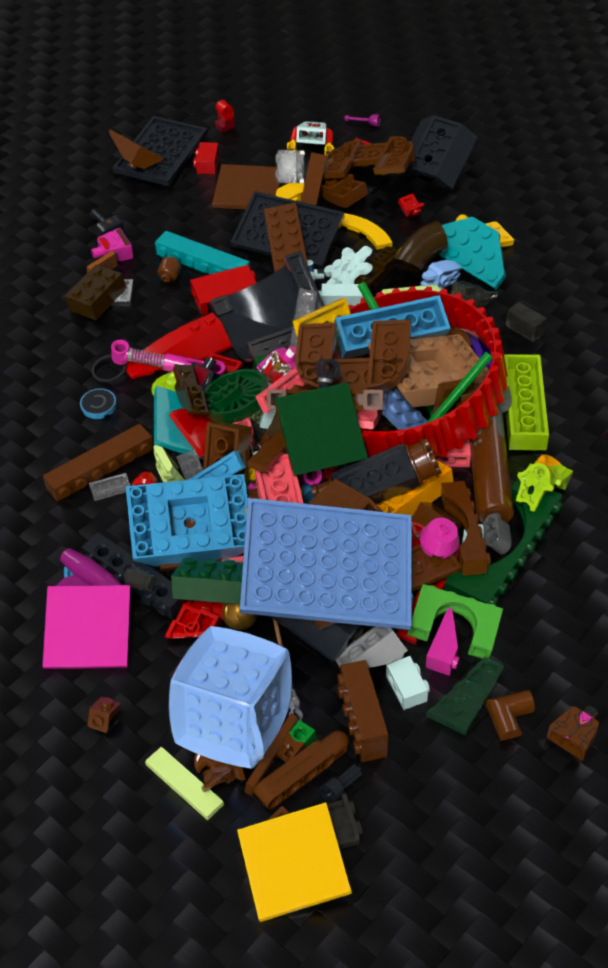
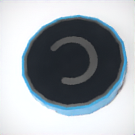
M106 389L90 390L83 395L80 401V407L84 415L92 419L105 418L104 416L107 414L111 415L117 405L115 395Z

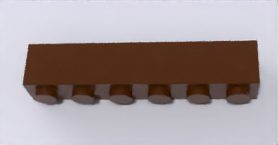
M138 424L44 474L45 486L56 501L66 498L79 489L153 450L152 436L141 424Z

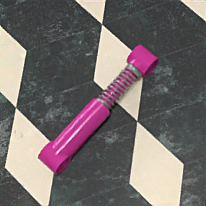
M116 340L111 345L112 361L118 365L126 364L128 361H137L140 364L158 366L159 368L162 367L164 371L172 372L174 364L191 365L193 362H196L203 366L205 362L169 353L164 357V354L161 356L158 353L155 355V352L152 354L149 351L147 353L139 349L137 351V349L131 348L124 340ZM216 360L217 362L212 371L222 376L225 374V365L223 362Z

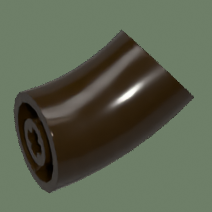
M434 221L418 229L401 246L394 258V262L409 271L422 273L425 266L435 256L447 250L448 242L442 225L438 221Z

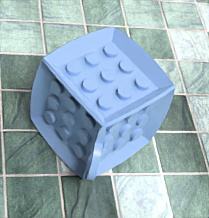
M208 627L186 652L171 679L169 718L174 742L192 752L216 761L240 767L254 768L263 759L264 754L278 734L288 712L292 683L288 649L248 633L221 627Z

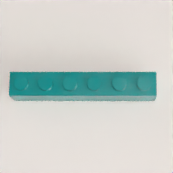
M165 231L155 242L157 255L165 258L174 257L179 260V263L207 274H214L248 265L250 268V261Z

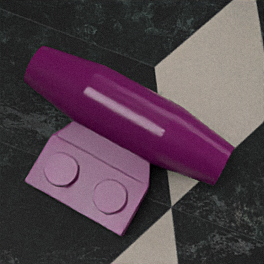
M71 548L66 549L60 557V561L73 575L67 578L64 577L56 586L122 585L112 573L93 559Z

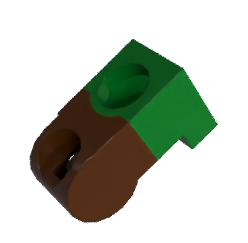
M299 720L286 736L276 756L288 762L317 740L315 730Z

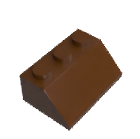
M208 422L203 470L237 450L246 468L235 475L244 474L245 483L247 484V466L250 456L252 427L231 423Z

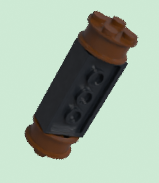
M422 437L420 442L408 446V444H405L404 446L402 443L331 473L328 481L321 484L314 483L311 491L314 497H316L333 480L337 479L369 497L375 504H378L421 486V484H424V480L433 476L439 478V474L442 471L435 459V454L428 439H423Z

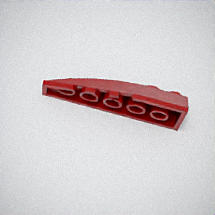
M212 312L168 333L145 348L143 352L146 351L147 353L149 351L152 354L155 352V355L158 353L161 356L164 354V357L169 353L203 361L206 360L210 353L219 354L232 348V344L222 322ZM137 361L126 363V373L131 379L154 374L155 370H163L162 367L140 364Z

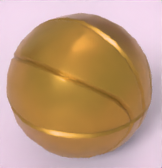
M224 603L222 617L229 627L235 630H245L256 622L258 615L239 613L240 604Z

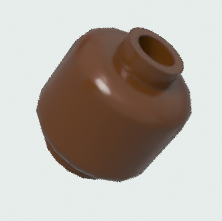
M167 257L161 260L157 273L162 281L170 282L177 280L181 271L179 260L174 257Z

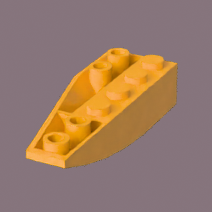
M436 460L442 471L439 474V478L433 476L424 480V484H421V486L376 505L383 512L413 516L420 502L432 503L441 496V483L453 482L452 468Z

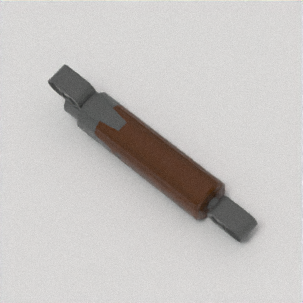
M509 386L506 390H503L504 402L497 404L499 412L497 416H490L488 419L489 426L487 428H480L477 431L478 437L475 440L469 439L478 521L483 524L486 545L499 554H505L511 547L508 522L514 516L502 415L511 406Z

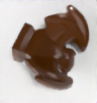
M195 754L194 764L198 773L205 766L210 768L203 773L204 784L201 786L203 793L217 784L223 782L230 783L235 778L241 781L245 780L242 767Z

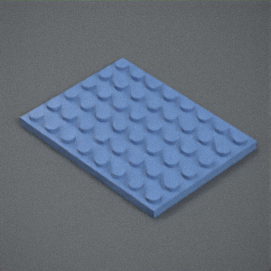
M248 498L239 613L410 630L411 515Z

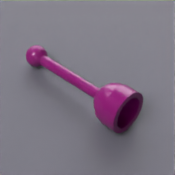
M373 114L369 118L350 117L349 115L344 117L345 121H369V124L379 127L380 125L379 114Z

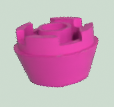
M436 518L420 531L421 548L430 557L434 555L443 557V559L448 558L459 547L457 527L446 518Z

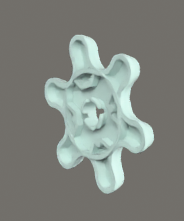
M364 246L357 253H354L351 248H345L342 251L341 259H337L333 265L325 267V276L331 277L326 284H354L358 276L370 273L373 266L368 262L364 263V261L371 255L372 249Z

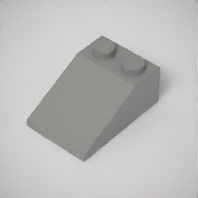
M374 626L348 645L346 650L336 659V662L340 667L342 664L366 660L368 668L398 661L408 650L391 628Z

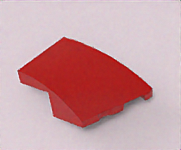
M188 600L186 604H183L176 620L173 619L165 638L199 637L208 627H219L223 621L222 607L224 603Z

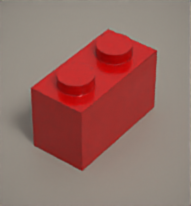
M200 142L199 149L196 148V158H194V167H197V174H216L219 159L218 143Z

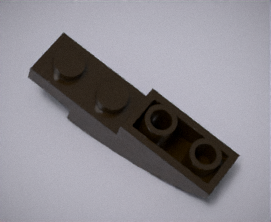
M390 246L383 248L370 259V264L373 266L371 272L358 276L354 284L365 282L368 288L375 289L395 265L394 258L399 250Z
M174 364L175 391L180 404L189 414L208 415L209 411L202 386L197 384L193 366Z

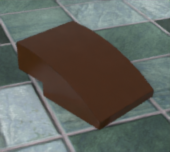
M349 173L341 179L330 178L322 180L319 191L320 196L343 208L349 207L368 194L365 182L354 180L353 174Z

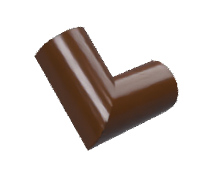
M529 690L489 699L485 704L500 741L521 736L522 731L516 717L533 713L535 710L534 700Z

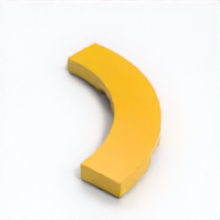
M345 213L341 226L366 235V238L372 242L376 250L383 249L386 246L392 247L390 237L379 226L362 217Z

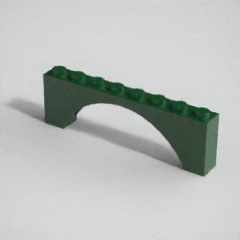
M518 478L511 488L512 502L519 510L524 525V536L520 544L507 557L488 565L487 574L462 576L460 571L449 576L445 581L444 591L455 592L457 595L474 598L477 601L497 606L499 597L506 593L510 580H515L518 568L525 565L527 555L533 553L537 540L543 538L545 528L547 526L550 527L553 523L555 513H560L563 503H561L562 494L555 491L545 492L535 512L530 511V506L526 502L516 501L521 481ZM530 486L528 493L533 494L534 486Z

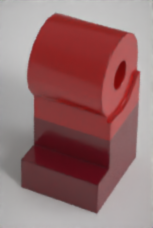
M220 100L216 104L218 120L215 121V126L221 132H225L235 127L234 112L231 105L227 104L225 100Z

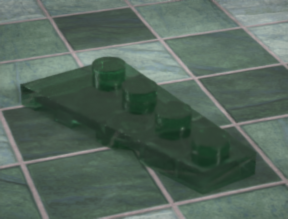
M484 657L467 673V676L461 682L456 683L453 689L439 700V703L427 711L426 716L466 735L501 676L504 665Z

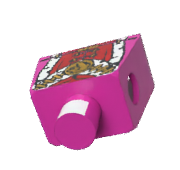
M290 346L288 349L283 347L274 350L256 368L273 384L296 367V347Z

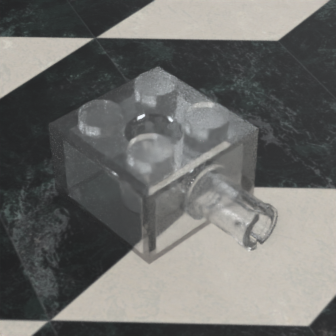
M278 150L276 154L278 170H276L275 174L278 183H304V151Z

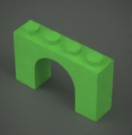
M423 584L411 620V628L408 630L407 635L428 641L433 621L439 615L446 613L449 607L452 608L453 613L464 616L472 626L473 636L468 654L488 660L493 649L503 608H499L494 604L477 601L474 598L460 596L455 592H447L432 585Z

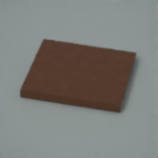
M222 164L212 207L246 210L254 191L276 196L277 189L280 188L283 167Z

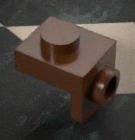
M101 697L90 707L88 727L106 733L109 730L110 720L120 711L121 703L113 701L111 698Z

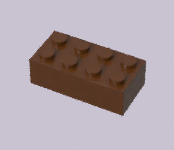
M366 660L340 665V674H337L339 684L337 691L339 698H343L344 701L342 708L344 716L349 719L347 723L349 734L354 736L353 748L355 755L359 754L361 762L387 757L388 732Z

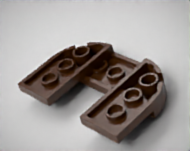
M390 136L386 143L363 145L362 139L344 143L338 149L334 148L327 153L322 180L344 178L349 169L354 166L366 167L368 165H375L373 169L375 175L401 174L406 171L410 162L415 161L416 155L413 143L411 141L408 142L407 138L401 136Z
M411 320L373 321L370 358L334 359L337 334L336 323L299 324L295 365L302 382L310 390L318 389L319 383L315 373V364L320 359H334L339 363L340 372L330 386L348 382L350 390L388 391L394 388L405 377L410 366ZM328 364L325 366L326 373L329 372Z

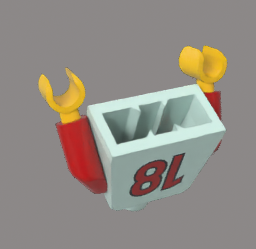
M303 122L299 126L294 127L290 138L291 142L287 143L288 152L290 149H293L294 153L297 152V142L326 144L324 155H326V152L334 149L333 132L331 129L326 128V123Z

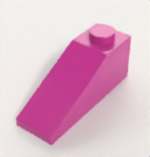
M448 607L427 654L426 668L450 676L452 669L457 668L460 657L457 656L458 644L452 608Z

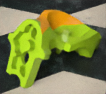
M541 455L525 471L518 472L517 476L521 481L516 501L526 502L530 506V511L535 512L545 492L553 491L554 486L566 489L573 471L564 467L553 457ZM530 486H534L533 494L528 493Z

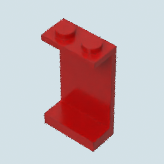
M248 265L191 279V292L201 315L208 314L207 304H210L212 299L233 294L256 284L255 273L250 270Z

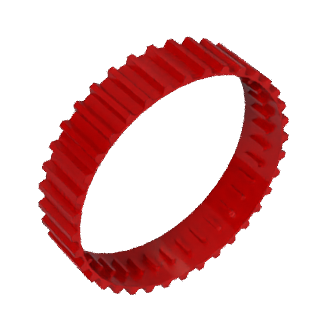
M411 286L408 290L404 291L394 288L392 293L383 294L378 292L376 297H374L378 306L382 308L440 295L449 325L466 331L480 339L490 349L493 359L489 372L480 387L469 399L446 415L409 429L395 431L361 430L368 458L402 443L404 446L405 444H408V446L420 442L422 437L423 439H428L435 456L440 455L444 458L448 456L449 450L453 448L462 449L463 442L467 439L475 440L478 437L477 431L480 428H487L489 426L488 419L490 416H497L499 413L497 404L504 402L503 390H506L508 387L506 379L508 372L499 329L495 328L494 319L487 317L485 308H476L473 299L465 301L460 293L451 295L448 294L447 289H442L439 292L432 291V287L428 286L424 290H416L415 286ZM364 298L361 299V303L355 306L348 305L351 314L370 310Z

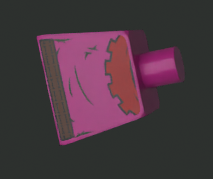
M120 228L98 237V247L91 249L94 259L104 256L111 251L116 253L117 262L133 258L132 246Z

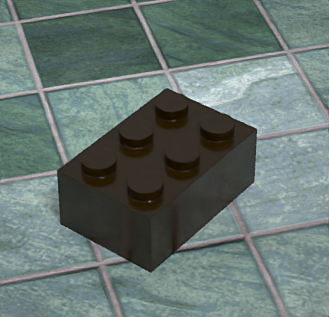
M95 265L65 295L70 311L97 320L127 287L122 273Z

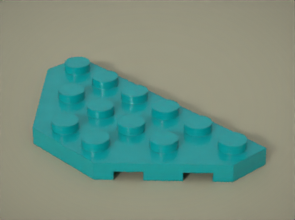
M474 217L442 225L446 233L448 247L445 252L438 254V256L445 260L457 262L462 266L461 269L496 290L506 277L500 233Z

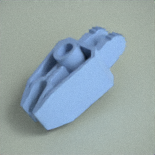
M451 260L434 262L423 273L422 278L424 281H421L420 286L437 285L442 290L456 282L460 276L458 271L462 266Z

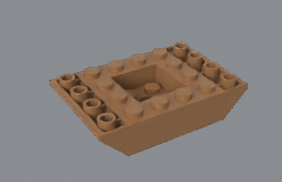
M460 334L411 339L410 366L405 377L396 386L412 407L434 405L438 384L463 379L479 360V357ZM487 367L474 380V392L480 387L489 372Z

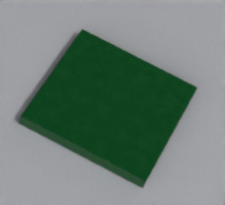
M348 382L274 399L293 476L368 458Z

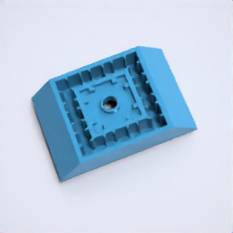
M244 474L126 486L133 561L151 566L181 563L183 558L195 557L202 560L210 558L224 559L233 558L244 553L245 509L248 502ZM192 520L195 522V526L187 528L184 523Z

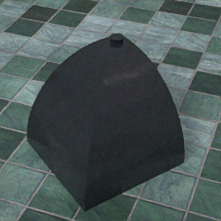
M301 251L284 256L283 259L286 265L258 283L233 294L224 295L210 301L216 317L224 326L233 350L242 360L252 362L254 356L270 354L274 350L283 347L288 349L290 346H297V335L293 321L325 306Z

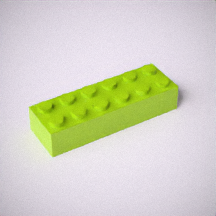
M504 354L508 372L506 377L507 385L510 388L511 406L506 411L509 450H547L549 430L540 355Z

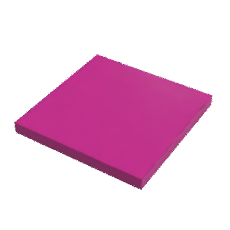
M48 586L43 668H128L131 586Z

